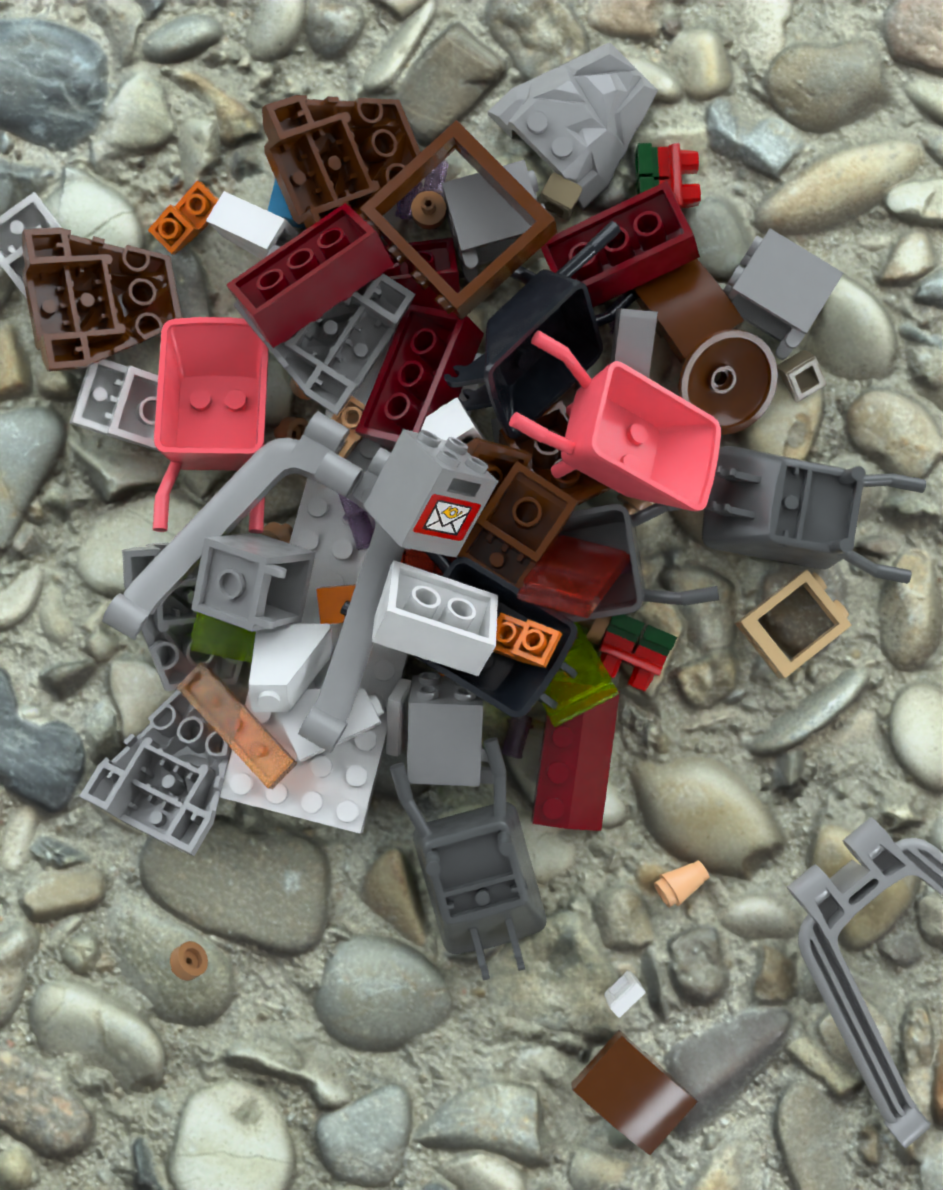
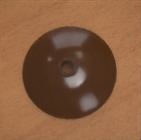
M726 329L715 332L700 341L687 356L679 377V397L713 416L720 424L721 435L742 431L754 424L771 404L778 380L775 357L769 346L761 338L750 332L739 329ZM720 372V379L715 382L714 378L716 374Z

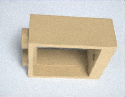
M808 570L799 572L735 623L778 679L789 676L852 626L847 619L849 613L838 600H831L824 591L827 589L825 582L815 572L810 573ZM803 585L833 622L834 626L789 660L758 622V619Z

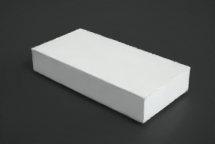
M399 678L388 698L386 754L396 757L401 754L408 740V705L411 689V680Z
M627 970L604 992V996L610 1009L620 1018L646 992L636 976Z

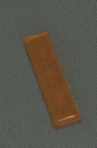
M200 662L176 687L268 789L273 790L297 765L295 759L206 663Z

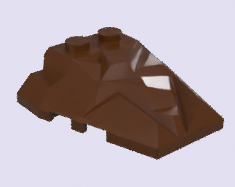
M294 95L262 107L263 128L268 138L264 146L265 155L293 220L298 225L304 223L306 229L344 203L366 220L360 208L421 153L399 99L358 98L355 101H340L338 97L327 96L324 100L307 99V95Z
M60 227L24 229L22 232V249L25 262L23 280L35 346L37 350H41L42 360L47 371L84 369L105 358L161 335L162 327L168 320L182 318L171 257L130 245L122 248L104 243L105 239L95 236L91 240L71 235V230Z

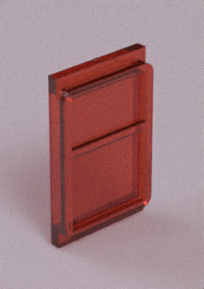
M560 536L524 578L523 587L517 593V599L588 619L630 562V554L620 549L569 536Z

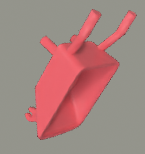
M232 317L178 318L168 320L162 327L154 443L156 448L170 461V464L155 495L153 530L156 532H166L168 529L169 495L180 470L238 471L264 445L269 348L262 342L245 319ZM265 497L249 513L250 533H263Z
M536 331L531 339V344L563 361L581 385V388L575 394L573 403L566 407L569 421L565 437L549 431L518 412H515L510 418L509 426L540 443L542 442L561 451L562 461L551 467V474L559 479L577 469L626 497L693 512L703 510L709 499L719 456L721 438L719 422L710 414L622 362L615 361L609 364L591 379L568 347L543 332Z

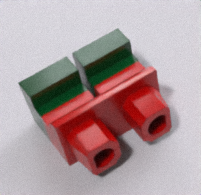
M638 143L634 154L636 195L667 181L681 209L699 206L701 201L700 184H682L681 176L683 174L698 173V151L680 150V143H674L668 147H652V143Z
M625 614L612 616L597 651L601 655L596 672L615 679L621 662L628 664L634 668L627 685L645 692L654 676H660L666 658L678 637L651 625L644 626L645 623ZM638 636H640V637H639V640H638V642H637V644H636V647H635V649H634V652L632 653V650H633V648H634V645H635V643H636V640H637Z

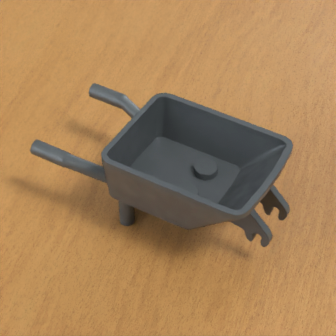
M723 446L719 449L713 485L707 505L704 508L702 541L708 548L819 570L828 569L844 559L874 578L908 584L912 576L911 570L875 564L853 551L863 487L889 486L923 493L926 488V480L895 473L866 475L865 469L861 466L845 469L736 446Z
M657 503L633 515H630L628 510L620 504L573 511L549 552L523 590L572 622L633 613L640 609L643 602L687 606L720 600L717 586L682 592L645 589L636 526L667 511L681 510L680 508Z
M490 738L483 742L493 776L494 804L426 822L413 799L404 763L390 766L399 801L415 827L413 842L443 945L452 954L476 951L483 981L490 979L484 949L511 942L518 971L525 970L518 940L540 932L547 923L518 812L514 805L506 802L507 771L497 738Z

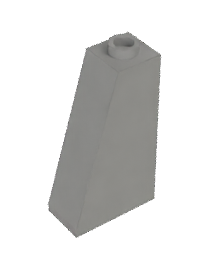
M616 308L611 363L615 361L622 362L649 378L658 312Z

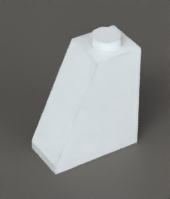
M225 191L206 220L222 237L261 260L265 258L273 245L283 246L299 235L286 219Z
M288 624L275 627V629L256 631L249 679L252 712L291 711L332 656L330 624Z
M365 688L358 689L352 710L346 720L348 724L336 746L382 724L378 716L383 714L384 711L375 693L368 696ZM306 689L290 712H277L297 757L302 762L326 751L298 735L304 720L316 703L321 689Z

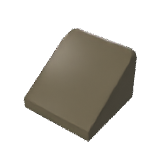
M553 172L541 191L539 203H543L545 209L566 221L570 220L582 193V187Z
M806 350L798 352L777 365L778 374L796 402L801 401L827 385L816 356Z

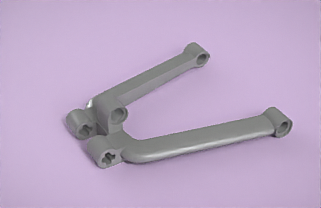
M317 411L309 421L300 440L277 438L259 448L133 580L123 594L119 593L114 597L104 613L103 623L136 640V636L145 625L149 615H153L160 604L200 564L205 537L228 535L274 486L287 475L299 474L317 481L353 501L369 513L363 507L362 492L366 488H373L391 452L381 447L372 459L366 473L363 474L362 468L338 455L349 436L350 429ZM375 519V529L319 697L298 732V735L330 753L348 724L346 720L352 710L374 643L372 642L374 618L393 560L401 562L405 548L400 547Z
M870 817L842 840L860 864L851 860L830 878L814 864L788 885L787 889L808 914L802 922L798 933V945L801 955L879 1112L885 1119L883 1123L906 1149L930 1129L931 1123L919 1111L907 1091L839 950L838 935L862 908L885 889L906 876H918L943 897V853L934 845L919 838H904L894 842L882 826Z

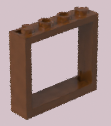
M458 120L452 123L360 208L366 222L377 232L379 237H382L389 246L386 250L399 265L406 262L413 270L410 275L423 290L430 287L437 295L434 300L438 306L445 310L448 315L453 311L460 320L464 319L558 233L555 218ZM454 150L531 226L458 294L383 217Z

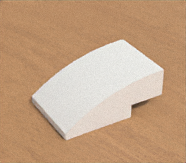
M33 192L0 216V265L25 297L26 291L23 280L25 262L22 249L23 230L62 228L36 192Z
M107 359L88 366L69 424L159 451L154 443L158 375L133 366L127 367Z

